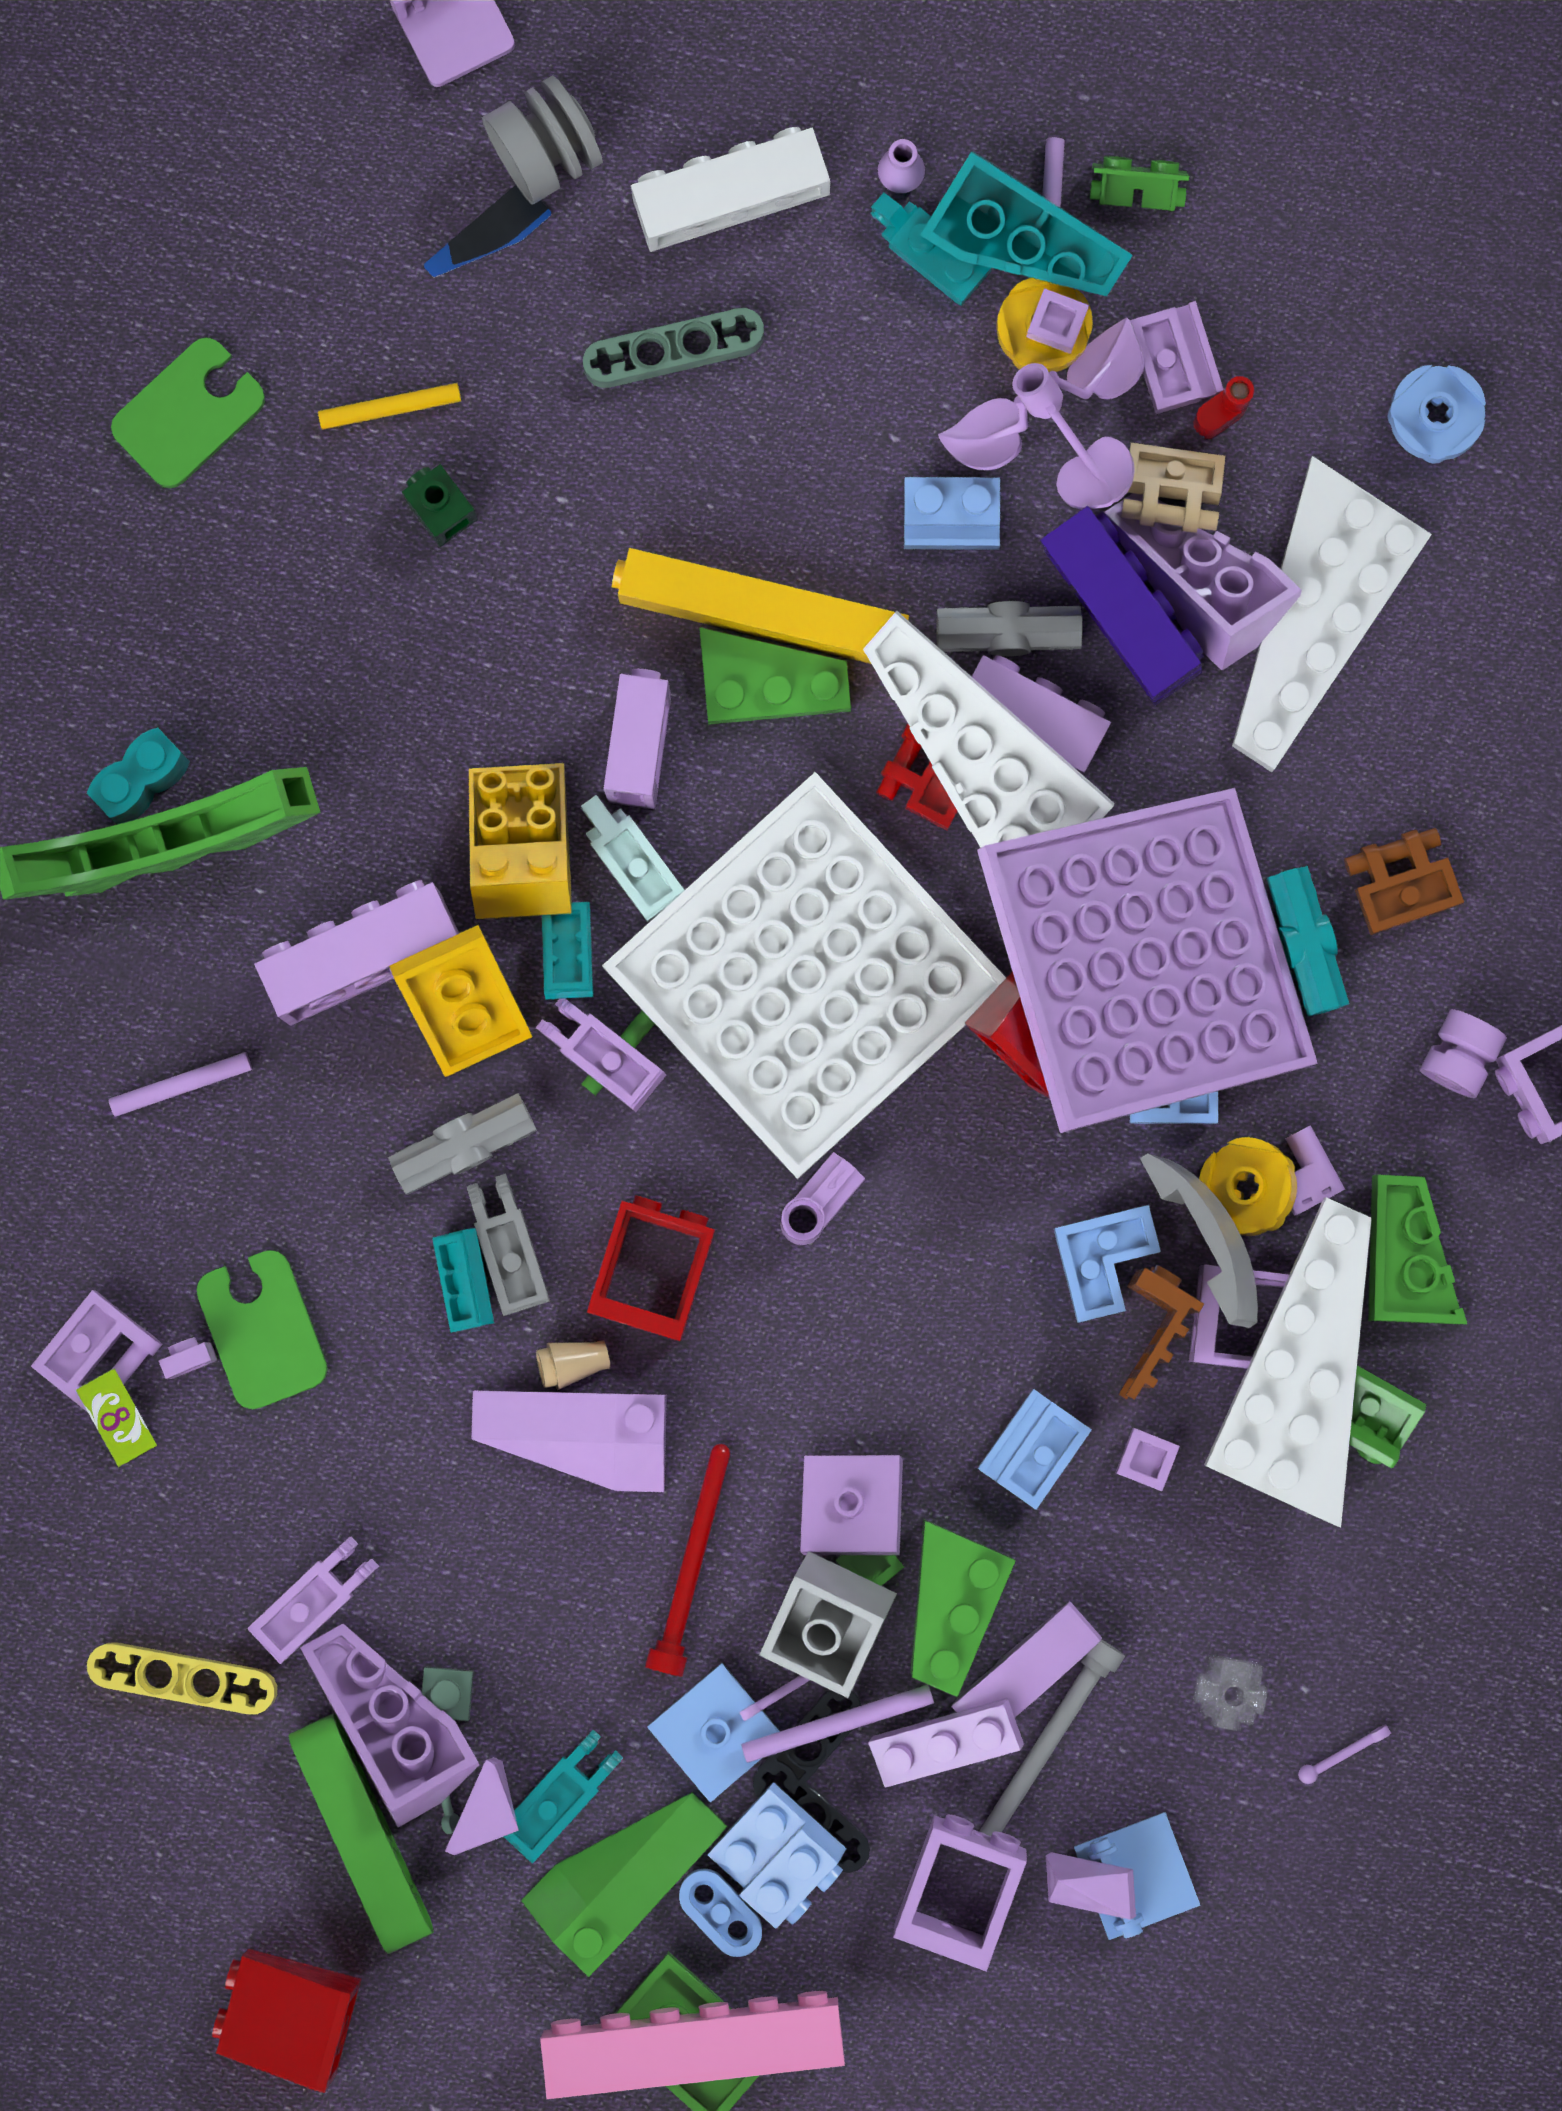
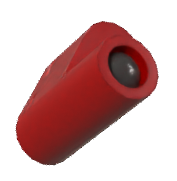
M1243 376L1232 378L1223 391L1198 409L1193 421L1196 432L1204 436V439H1212L1244 416L1254 394L1252 382Z

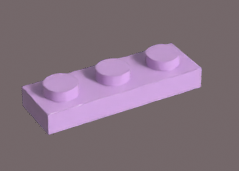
M1008 1698L873 1736L868 1742L885 1788L1017 1752L1024 1745Z

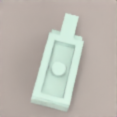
M597 795L581 805V809L594 826L593 829L586 833L591 841L592 848L645 920L649 922L685 890L630 815L626 816L621 808L611 815Z

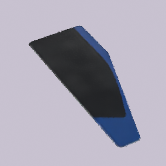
M515 185L424 264V268L433 277H437L518 243L549 218L551 211L541 200L531 204L521 193L517 185Z

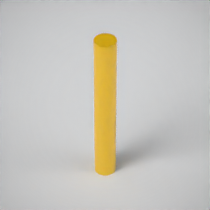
M458 383L320 410L318 411L321 429L323 430L461 402V395Z

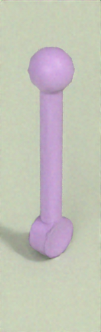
M799 1675L739 1713L743 1720L746 1721L810 1680Z
M1386 1724L1371 1731L1367 1736L1316 1765L1302 1766L1298 1774L1299 1779L1305 1784L1314 1783L1318 1774L1367 1746L1388 1737L1391 1734Z

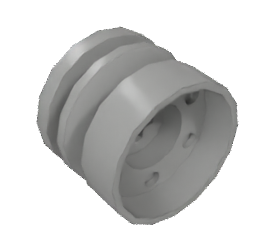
M553 75L540 82L547 104L533 87L524 92L530 111L529 115L524 116L511 101H508L482 117L484 128L499 158L521 193L531 204L537 203L560 189L558 176L554 168L559 163L572 178L576 179L583 175L576 153L589 169H593L603 163L602 155L595 140V132L588 117L575 97L570 95Z

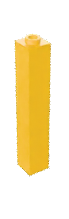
M629 548L626 561L618 559L612 580V588L619 589L618 598L621 604L869 664L871 662L863 649L895 613L869 605ZM900 613L909 621V615Z

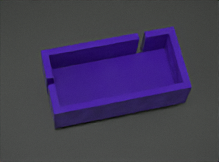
M1086 506L1040 540L1045 554L1068 586L1075 588L1077 591L1075 595L1156 706L1202 673L1200 660L1204 657L1202 654L1204 651L1187 628L1179 633L1172 621L1176 619L1174 615L1176 612L1163 593L1158 589L1151 594L1144 584L1148 580L1147 572L1135 554L1129 550L1123 555L1116 544L1120 542L1119 533L1106 514L1101 511L1095 516L1089 506Z

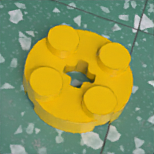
M1028 278L1018 283L1003 301L997 317V336L1002 350L1019 370L1028 364L1039 363L1044 365L1049 372H1058L1071 366L1084 353L1093 325L1090 306L1071 354L1026 337L1044 288L1089 305L1085 296L1078 289L1074 290L1073 288L1051 282Z
M1250 1137L1236 1138L1227 1142L1229 1145L1222 1147L1217 1153L1213 1152L1205 1161L1199 1180L1214 1193L1225 1207L1240 1235L1255 1236L1279 1229L1283 1225L1286 1216L1290 1213L1296 1199L1297 1178L1293 1161L1285 1156L1276 1146ZM1249 1174H1254V1182L1259 1184L1258 1191L1253 1193L1250 1199L1243 1200L1244 1193L1237 1190V1184L1239 1181H1246Z

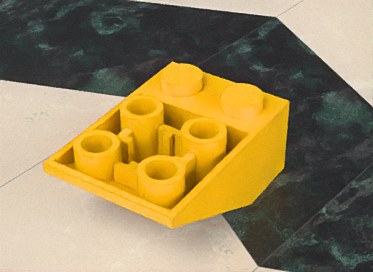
M564 763L469 769L470 889L475 918L485 919L572 913Z

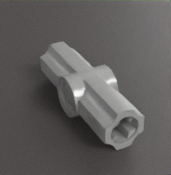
M1002 601L988 604L987 608L937 609L936 612L937 647L943 652L988 651V654L993 656H1020L1031 653V650L1081 649L1082 647L1081 606L1030 607V604L1026 602Z
M517 1093L475 1115L468 1113L449 1121L433 1131L434 1135L388 1157L398 1182L405 1194L409 1195L451 1173L458 1175L482 1164L493 1157V1152L530 1136L537 1129L520 1094Z

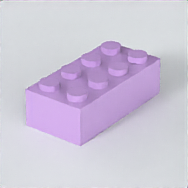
M422 880L412 882L395 892L398 897L395 900L381 906L377 900L366 903L351 912L353 919L338 926H335L334 921L325 922L310 929L307 932L309 939L291 947L289 941H285L262 952L264 959L254 965L277 1016L290 1026L394 979L389 967L390 965L459 934L444 898L435 884L432 882L424 886Z

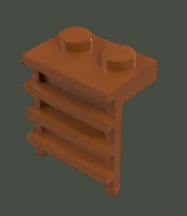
M1158 1265L1156 1267L1152 1266L1150 1270L1147 1268L1136 1270L1127 1285L1128 1288L1168 1313L1118 1395L1126 1400L1128 1397L1135 1400L1142 1387H1155L1158 1379L1150 1374L1157 1362H1170L1174 1354L1167 1351L1166 1348L1171 1339L1184 1338L1189 1331L1188 1328L1181 1324L1187 1313H1199L1204 1306V1303L1178 1288L1182 1281L1179 1277Z

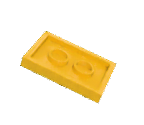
M479 925L389 966L445 1077L533 1037Z

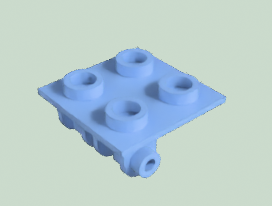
M1165 1812L1074 1846L1078 1858L1133 1869L1136 1917L1129 1920L1099 1913L1109 1940L1122 1935L1124 1938L1133 1937L1143 1932L1142 1928L1200 1906Z

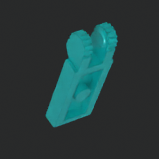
M594 1730L583 1739L567 1758L563 1756L514 1810L519 1831L503 1837L532 1864L599 1792L600 1788L598 1786L623 1759L615 1750L603 1759L599 1764V1768L590 1779L576 1767V1764L585 1755L590 1754L601 1738Z

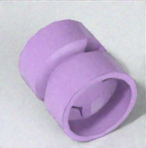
M1451 1009L1438 1032L1442 1043L1431 1046L1419 1070L1426 1077L1449 1090L1466 1097L1476 1098L1488 1076L1484 1068L1485 1064L1495 1062L1507 1037L1500 1030L1479 1018Z

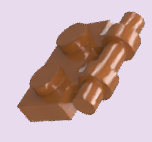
M1436 828L1420 833L1414 829L1402 833L1400 840L1379 847L1376 843L1361 847V853L1344 858L1349 876L1365 871L1370 875L1372 883L1355 890L1370 935L1464 903L1449 858L1433 863L1429 862L1426 851L1441 846V839ZM1408 857L1413 869L1389 877L1385 864Z

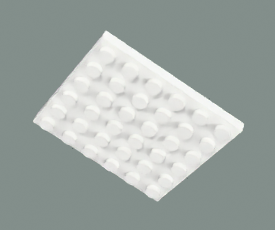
M816 772L602 965L607 973L797 1180L966 1026L964 1023L1006 979Z

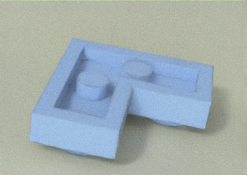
M1149 1205L1054 1228L1077 1323L1126 1311L1114 1264L1161 1252Z

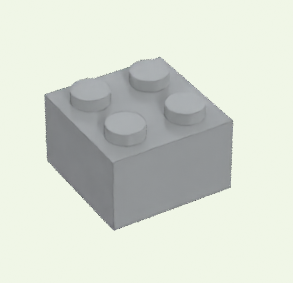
M808 1551L793 1578L759 1656L849 1698L897 1593Z

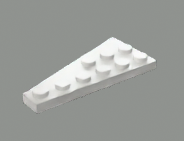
M1313 456L1309 461L1301 497L1298 501L1295 519L1280 568L1302 592L1297 601L1259 645L1254 670L1232 745L1270 772H1273L1432 535Z
M898 611L893 614L863 649L891 698L897 703L910 726L909 729L918 744H921L933 765V770L980 847L1102 819L1114 806L1113 801Z
M1326 1197L1323 1199L1204 1466L1341 1528L1371 1217Z

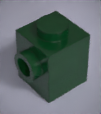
M441 464L432 470L429 467H425L407 480L406 485L408 488L402 491L405 501L439 547L478 520L474 508Z

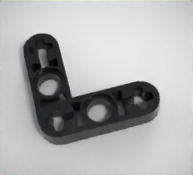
M829 1689L794 1727L810 1722L815 1715H818L820 1719L829 1716L832 1711L828 1705L829 1700L834 1698L840 1702L845 1697ZM851 1691L848 1699L852 1703L849 1709L861 1706L859 1697L854 1691ZM852 1730L839 1733L832 1741L828 1737L821 1739V1752L816 1758L811 1760L799 1758L793 1748L768 1756L756 1770L753 1780L754 1792L759 1798L764 1793L766 1786L763 1775L766 1772L776 1775L782 1771L786 1774L784 1786L792 1794H795L798 1786H801L806 1791V1793L794 1800L800 1807L805 1803L814 1802L821 1805L825 1810L826 1817L822 1824L823 1828L829 1831L834 1819L843 1824L835 1829V1833L847 1842L853 1837L858 1839L859 1843L856 1846V1850L860 1854L856 1860L846 1857L843 1861H839L837 1865L843 1869L842 1872L846 1873L858 1871L866 1864L870 1852L868 1839L862 1830L817 1791L808 1780Z

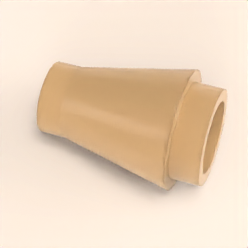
M604 1340L597 1342L547 1343V1348L536 1350L539 1374L544 1388L555 1386L559 1390L596 1372L610 1369L608 1350Z

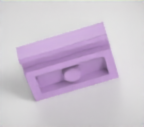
M1196 301L1190 302L1186 306L1173 307L1130 320L1143 352V375L1156 414L1200 402L1202 399L1216 396L1224 390Z

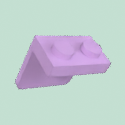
M390 0L392 9L429 82L435 87H441L512 52L515 47L514 38L494 0Z

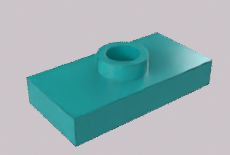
M590 902L571 903L572 913L542 915L545 999L594 997Z
M476 1228L433 1237L450 1332L494 1324L486 1283V1273L483 1267Z

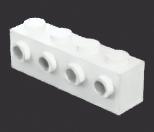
M799 127L788 128L775 134L774 140L758 145L753 141L740 143L732 147L728 151L729 154L714 159H711L710 156H700L687 161L683 165V169L667 174L664 170H656L642 175L638 179V183L631 185V190L649 251L662 249L830 195V178L813 127L802 131Z

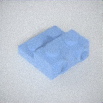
M773 1782L712 1847L708 1856L744 1888L739 1896L776 1929L785 1919L792 1925L800 1919L812 1903L806 1897L816 1886L825 1892L843 1871L837 1864L847 1848Z

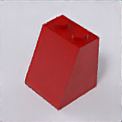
M1012 971L964 1024L1030 1088L1050 1098Z
M248 1949L242 1955L241 1961L233 1959L229 1968L225 1989L232 1990L228 2009H219L212 2032V2037L219 2039L216 2054L309 2089L325 2093L338 2071L362 1979Z

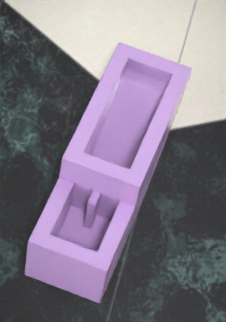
M1069 1601L1001 1657L994 1667L963 1691L951 1707L956 1712H961L1008 1698L1015 1718L1101 1641L1102 1637Z

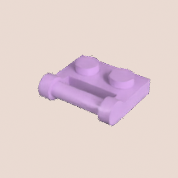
M92 1290L31 1367L87 1411L76 1389L82 1386V1383L122 1334L133 1341L112 1368H115L123 1384L126 1383L148 1354L154 1356L162 1346V1343L100 1293Z

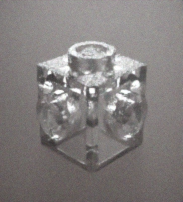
M1209 1654L1206 1674L1199 1673L1197 1676L1194 1702L1201 1703L1200 1712L1204 1716L1211 1717L1210 1726L1239 1731L1241 1723L1254 1725L1255 1714L1263 1715L1268 1690L1267 1685H1261L1263 1665L1258 1662ZM1231 1687H1236L1235 1697L1230 1701H1225V1692Z

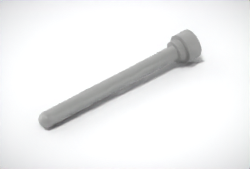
M1101 1639L1084 1656L1081 1663L1085 1666L979 1832L992 1836L994 1831L1002 1832L1100 1677L1106 1678L1110 1671L1115 1673L1125 1658L1122 1652Z

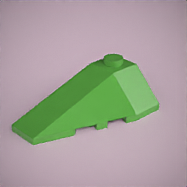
M691 1792L623 1830L598 1841L587 1849L556 1863L521 1901L552 1942L590 1977L728 1826L694 1792Z

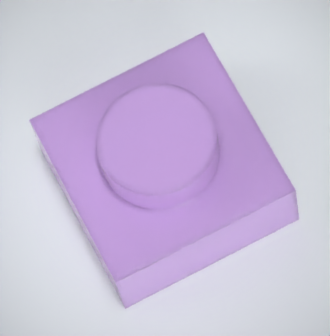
M1044 288L1026 337L1071 354L1089 305Z
M193 1337L168 1347L171 1356L159 1360L165 1379H174L216 1362L218 1359L212 1343L203 1342L198 1344L196 1338Z
M1132 1428L1115 1473L1163 1491L1180 1446Z

